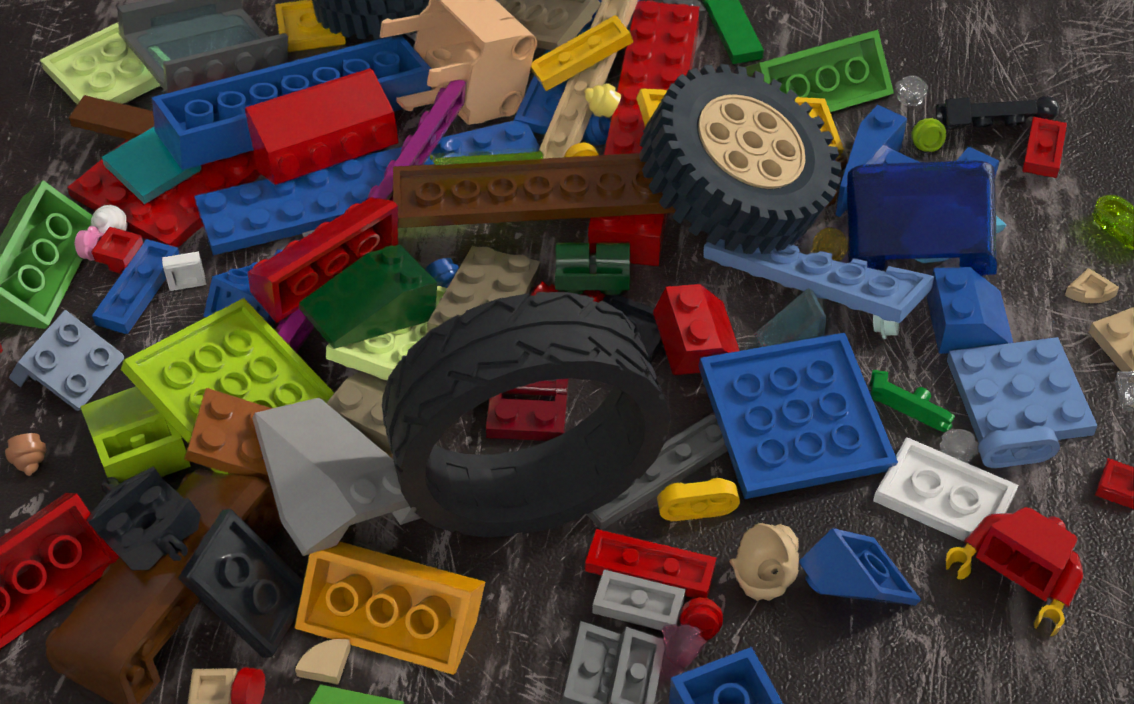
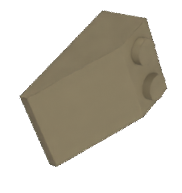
M359 371L347 378L326 404L393 459L382 414V396L387 380Z

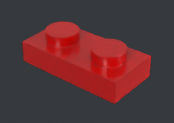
M1033 117L1022 172L1057 178L1067 123Z

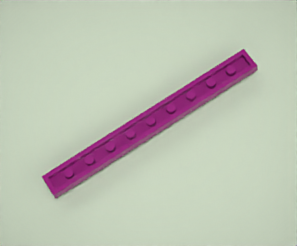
M460 79L450 81L446 88L442 87L438 91L433 108L430 112L425 111L423 113L417 131L413 136L409 135L405 139L400 156L396 161H390L385 170L383 181L379 186L374 185L367 199L374 197L393 201V167L424 165L464 105L465 81ZM298 309L287 320H281L275 331L297 353L313 330L314 325Z

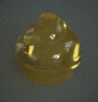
M824 228L813 238V253H818L819 251L831 253L832 260L840 261L848 251V241L844 233L837 228Z

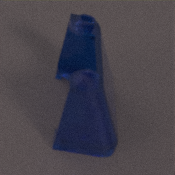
M972 160L864 164L852 168L847 175L848 263H851L853 258L867 261V268L883 271L885 260L959 258L960 268L971 267L981 276L997 274L994 167L985 161Z

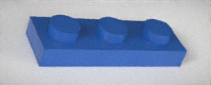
M146 239L93 313L92 317L95 325L128 334L166 280L162 257L180 255L179 249Z

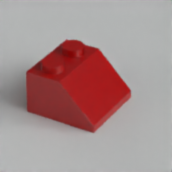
M701 284L665 287L653 310V314L673 375L700 373L698 367L700 358L740 351L723 301Z

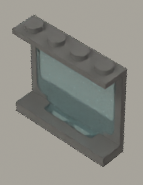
M144 0L117 6L119 35L166 93L288 63V36L283 33L268 37L242 9V0Z

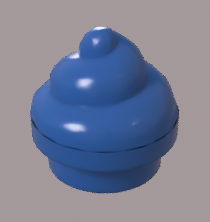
M592 113L582 139L595 146L605 144L611 123L610 118H606L603 115L597 117Z
M443 258L432 262L425 270L437 281V286L448 288L459 266L454 264L451 258Z

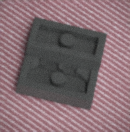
M580 621L575 630L559 704H654L666 640L625 627L623 632L619 634Z

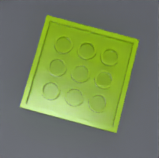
M244 298L124 359L121 367L122 372L188 444L206 388L269 408H277L315 398H320L327 403L334 394L323 380ZM211 468L216 473L230 474Z

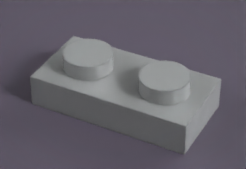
M604 570L593 602V613L675 634L685 599V589Z

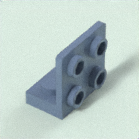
M64 310L17 362L9 379L22 387L31 377L75 410L80 411V406L85 405L123 361L124 355L67 310Z

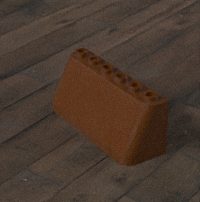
M197 469L193 473L187 474L176 492L184 499H190L201 514L198 530L181 540L187 546V555L184 557L178 552L177 554L182 558L180 561L172 560L168 554L166 556L163 555L149 570H131L120 557L115 563H111L105 569L101 579L93 589L78 600L74 611L62 625L56 627L49 634L46 640V657L51 668L114 704H143L161 681L153 658L200 601L178 577L221 510L232 509L268 546L284 527L281 523L269 481L260 477L222 474L205 469Z

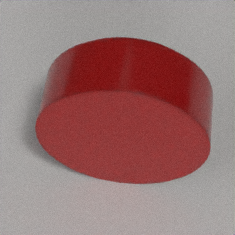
M243 667L236 674L231 689L232 704H261L265 691V675L261 669Z

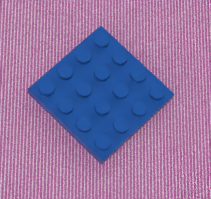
M845 333L700 358L698 367L744 499L887 472L890 467L897 465V458Z

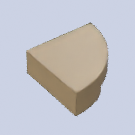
M1088 268L1067 287L1065 296L1083 303H1102L1114 298L1117 295L1119 286Z
M328 640L311 648L302 656L295 668L297 677L338 685L351 649L350 640Z

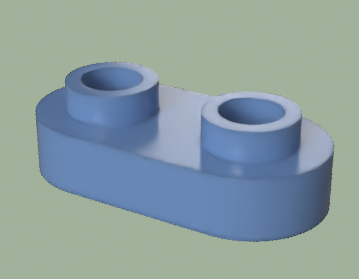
M1032 426L1027 429L1012 431H992L984 437L978 446L983 464L989 468L1044 462L1055 456L1060 449L1055 432L1051 428Z

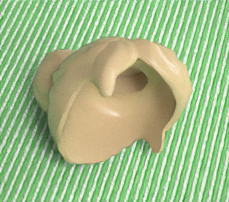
M759 523L744 533L738 547L737 557L730 559V564L735 571L736 581L739 582L740 587L747 596L757 601L762 599L770 601L775 597L783 595L787 587L796 580L799 571L798 538L792 529L783 524L774 526Z

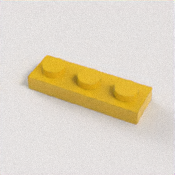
M614 15L532 61L531 69L545 91H548L633 43V39L617 15Z

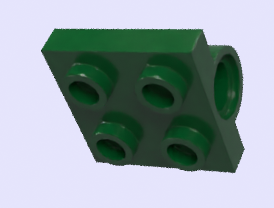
M556 242L555 290H563L564 292L582 294L585 290H600L601 293L606 295L620 294L622 290H630V243H597L596 253H590L589 243Z

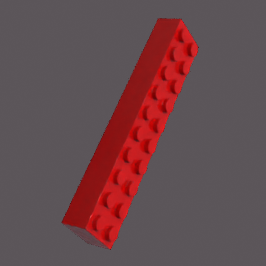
M638 1L634 9L630 28L633 43L626 47L617 90L621 94V98L615 112L612 114L604 155L640 153L643 147L639 145L640 139L644 134L645 125L637 102V96L640 89L668 90L680 75L684 74L686 76L688 71L693 68L698 38L699 6ZM668 213L591 217L588 228L590 253H596L597 243H630L631 264L659 267Z

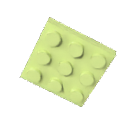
M118 22L40 59L43 70L77 105L84 95L124 104L161 86L119 35ZM157 49L149 50L150 55L163 69V62L168 60Z

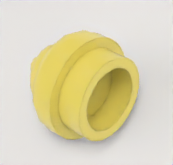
M610 84L596 85L584 91L586 93L585 98L589 102V109L597 117L603 115L606 118H610L621 98V94L616 92L615 87Z

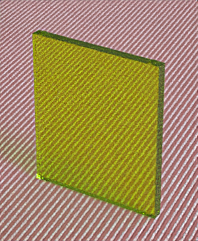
M535 148L432 153L430 155V159L435 165L543 159L544 153Z

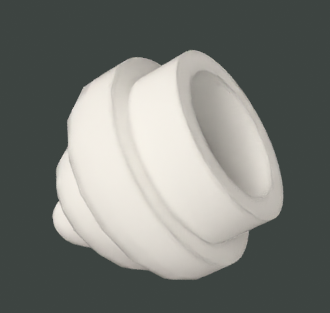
M104 205L98 208L91 218V226L97 227L99 233L104 234L109 227L127 230L126 215L117 206Z

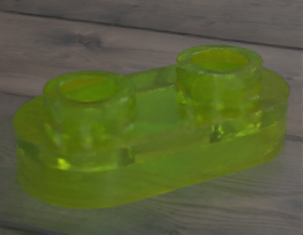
M1105 195L1100 197L1093 211L1094 221L1125 246L1134 250V206L1120 196Z

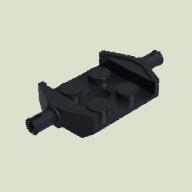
M154 467L123 481L121 484L114 477L107 478L110 484L104 480L101 488L107 495L86 520L131 570H149L163 555L166 556L168 554L174 561L182 560L177 554L178 552L184 557L187 555V546L181 540L198 530L201 515L190 499H184L163 480Z

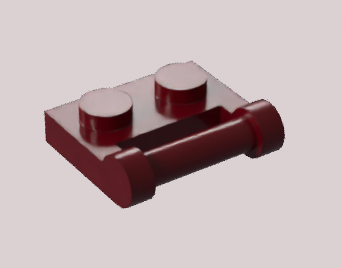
M568 379L541 381L504 392V394L555 396V401L503 399V393L489 399L486 438L549 441L565 433Z

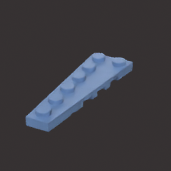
M719 239L716 245L709 242L704 245V258L718 262L722 266L733 267L748 272L752 276L763 277L781 283L785 287L811 293L817 298L829 299L844 304L850 309L861 310L879 316L886 321L900 323L933 288L934 276L891 266H888L886 272L867 268V261L854 258L851 263L832 260L831 253L822 251L802 254L799 253L798 246H791L790 244L784 250L778 252L774 247L769 254H761L759 248L753 254H744L741 244H739L735 251L726 250L725 240Z

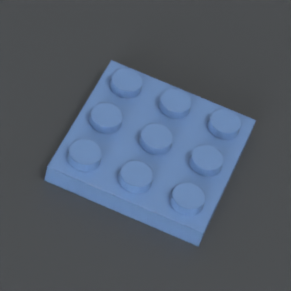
M1058 337L949 351L947 362L979 444L992 431H1012L1027 429L1032 426L1051 428L1058 440L1095 434L1097 423Z

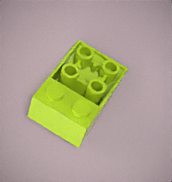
M136 386L80 406L107 478L114 477L121 484L123 481L152 467L157 470L161 477L190 467V462L184 460L186 449L181 435Z

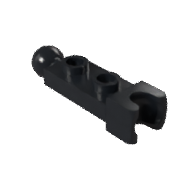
M1042 96L1037 100L970 104L969 97L945 99V103L936 104V119L944 125L946 130H959L973 123L974 128L989 127L994 125L993 121H1005V126L1025 124V119L1031 116L1054 120L1059 114L1060 106L1058 101L1050 96Z

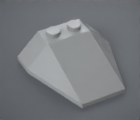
M315 398L256 412L252 417L281 523L303 556L336 546L348 527L355 523L391 512L400 525L421 518L415 513L417 510L415 507L410 508L401 492L393 459L322 399Z

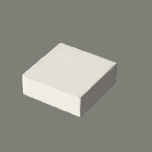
M199 251L162 257L163 269L170 291L206 285Z

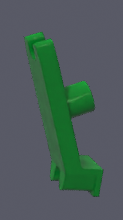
M872 370L869 384L871 386L870 395L872 400L881 402L936 430L945 433L949 432L955 415L929 402L931 393L926 388L918 387L912 394L889 383L888 372Z

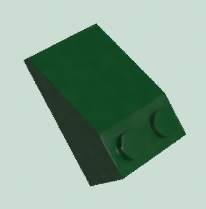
M401 245L387 246L381 250L367 253L300 301L299 309L333 349L428 322L436 309L437 281Z

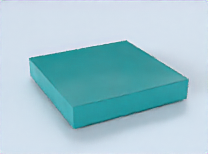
M154 127L102 157L103 165L144 204L202 170L201 165L182 170L156 134Z

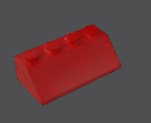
M370 68L245 107L257 170L274 185L399 143L394 111L374 71Z
M370 197L360 204L357 203L350 206L344 214L331 222L320 224L313 233L300 241H292L283 251L270 259L259 261L252 270L247 272L251 294L276 323L299 309L300 301L365 254L381 250L387 246L398 245V205L392 200Z
M65 493L0 537V649L102 577L105 569L119 558L86 520L91 513L76 493Z

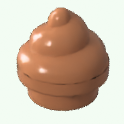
M35 433L21 434L8 439V448L5 450L7 461L27 476H31L32 473L38 470V464L45 458L46 444L41 442L40 435Z

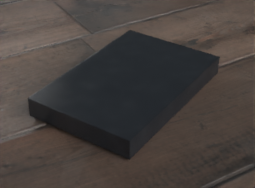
M232 509L221 510L178 577L185 586L263 658L273 657L297 616L304 580Z

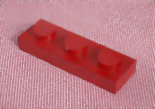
M596 529L585 562V572L602 576L603 571L608 570L685 589V596L707 598L716 568L717 557Z

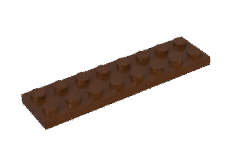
M639 153L393 167V201L398 205V228L675 213L676 209L673 206L664 209L659 203L663 193L653 194L650 190L649 184L653 178L644 177L642 168L646 162L640 161Z

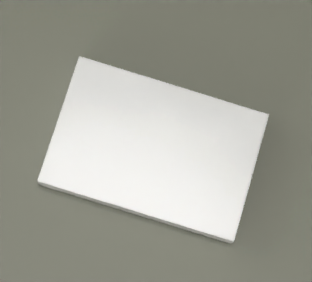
M906 437L896 455L897 465L888 469L875 492L873 501L964 541L984 517L989 514L1007 512L1016 494L1018 485Z

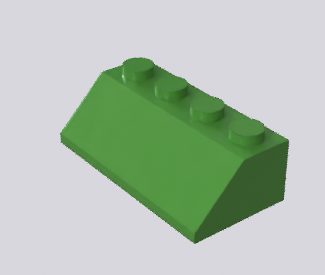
M878 30L745 67L749 77H752L754 72L757 71L764 74L763 82L770 84L773 79L782 83L779 90L785 94L791 89L798 95L797 97L825 99L830 112L894 94Z
M43 180L21 198L0 236V322L45 329L52 321L82 261V258L78 256L75 249L76 235L81 230H88V227L91 226L93 215Z

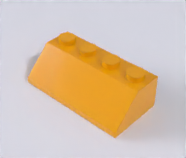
M339 541L336 546L309 555L294 629L332 640L347 639L350 640V645L454 675L476 625L485 582Z

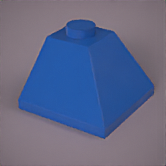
M832 528L799 560V564L807 573L805 577L807 583L814 591L821 595L826 594L844 598L917 605L921 601L920 597L874 537Z

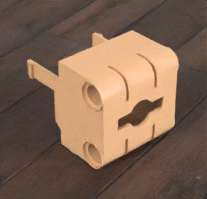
M429 0L428 6L420 15L394 20L388 18L382 21L381 38L417 31L414 50L432 68L429 70L427 85L431 86L433 90L398 97L396 101L404 110L413 111L415 107L433 104L438 91L442 87L446 88L450 81L460 79L466 82L464 105L458 115L467 125L483 123L487 120L512 116L517 113L525 96L534 51L537 47V39L496 0Z

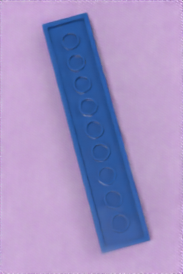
M514 120L442 137L424 165L535 159L540 146L529 125ZM402 147L353 158L276 185L268 179L196 195L197 209L213 256L311 232L320 224L331 222L344 214L350 206L367 200L374 185L379 186L383 181L385 170L390 161H396L400 156Z

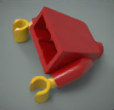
M1024 507L1013 514L987 515L964 540L966 544L964 547H954L946 555V570L954 562L964 563L958 570L957 579L959 580L969 576L972 556L977 553V559L1045 602L1048 598L1052 600L1050 605L1041 608L1034 621V627L1037 629L1042 618L1052 619L1055 623V628L1050 635L1051 637L1055 636L1062 627L1065 620L1062 610L1064 607L1068 608L1083 579L1080 557L1073 551L1078 540L1077 537L1066 530V525L1060 518L1055 516L1046 518L1028 507Z

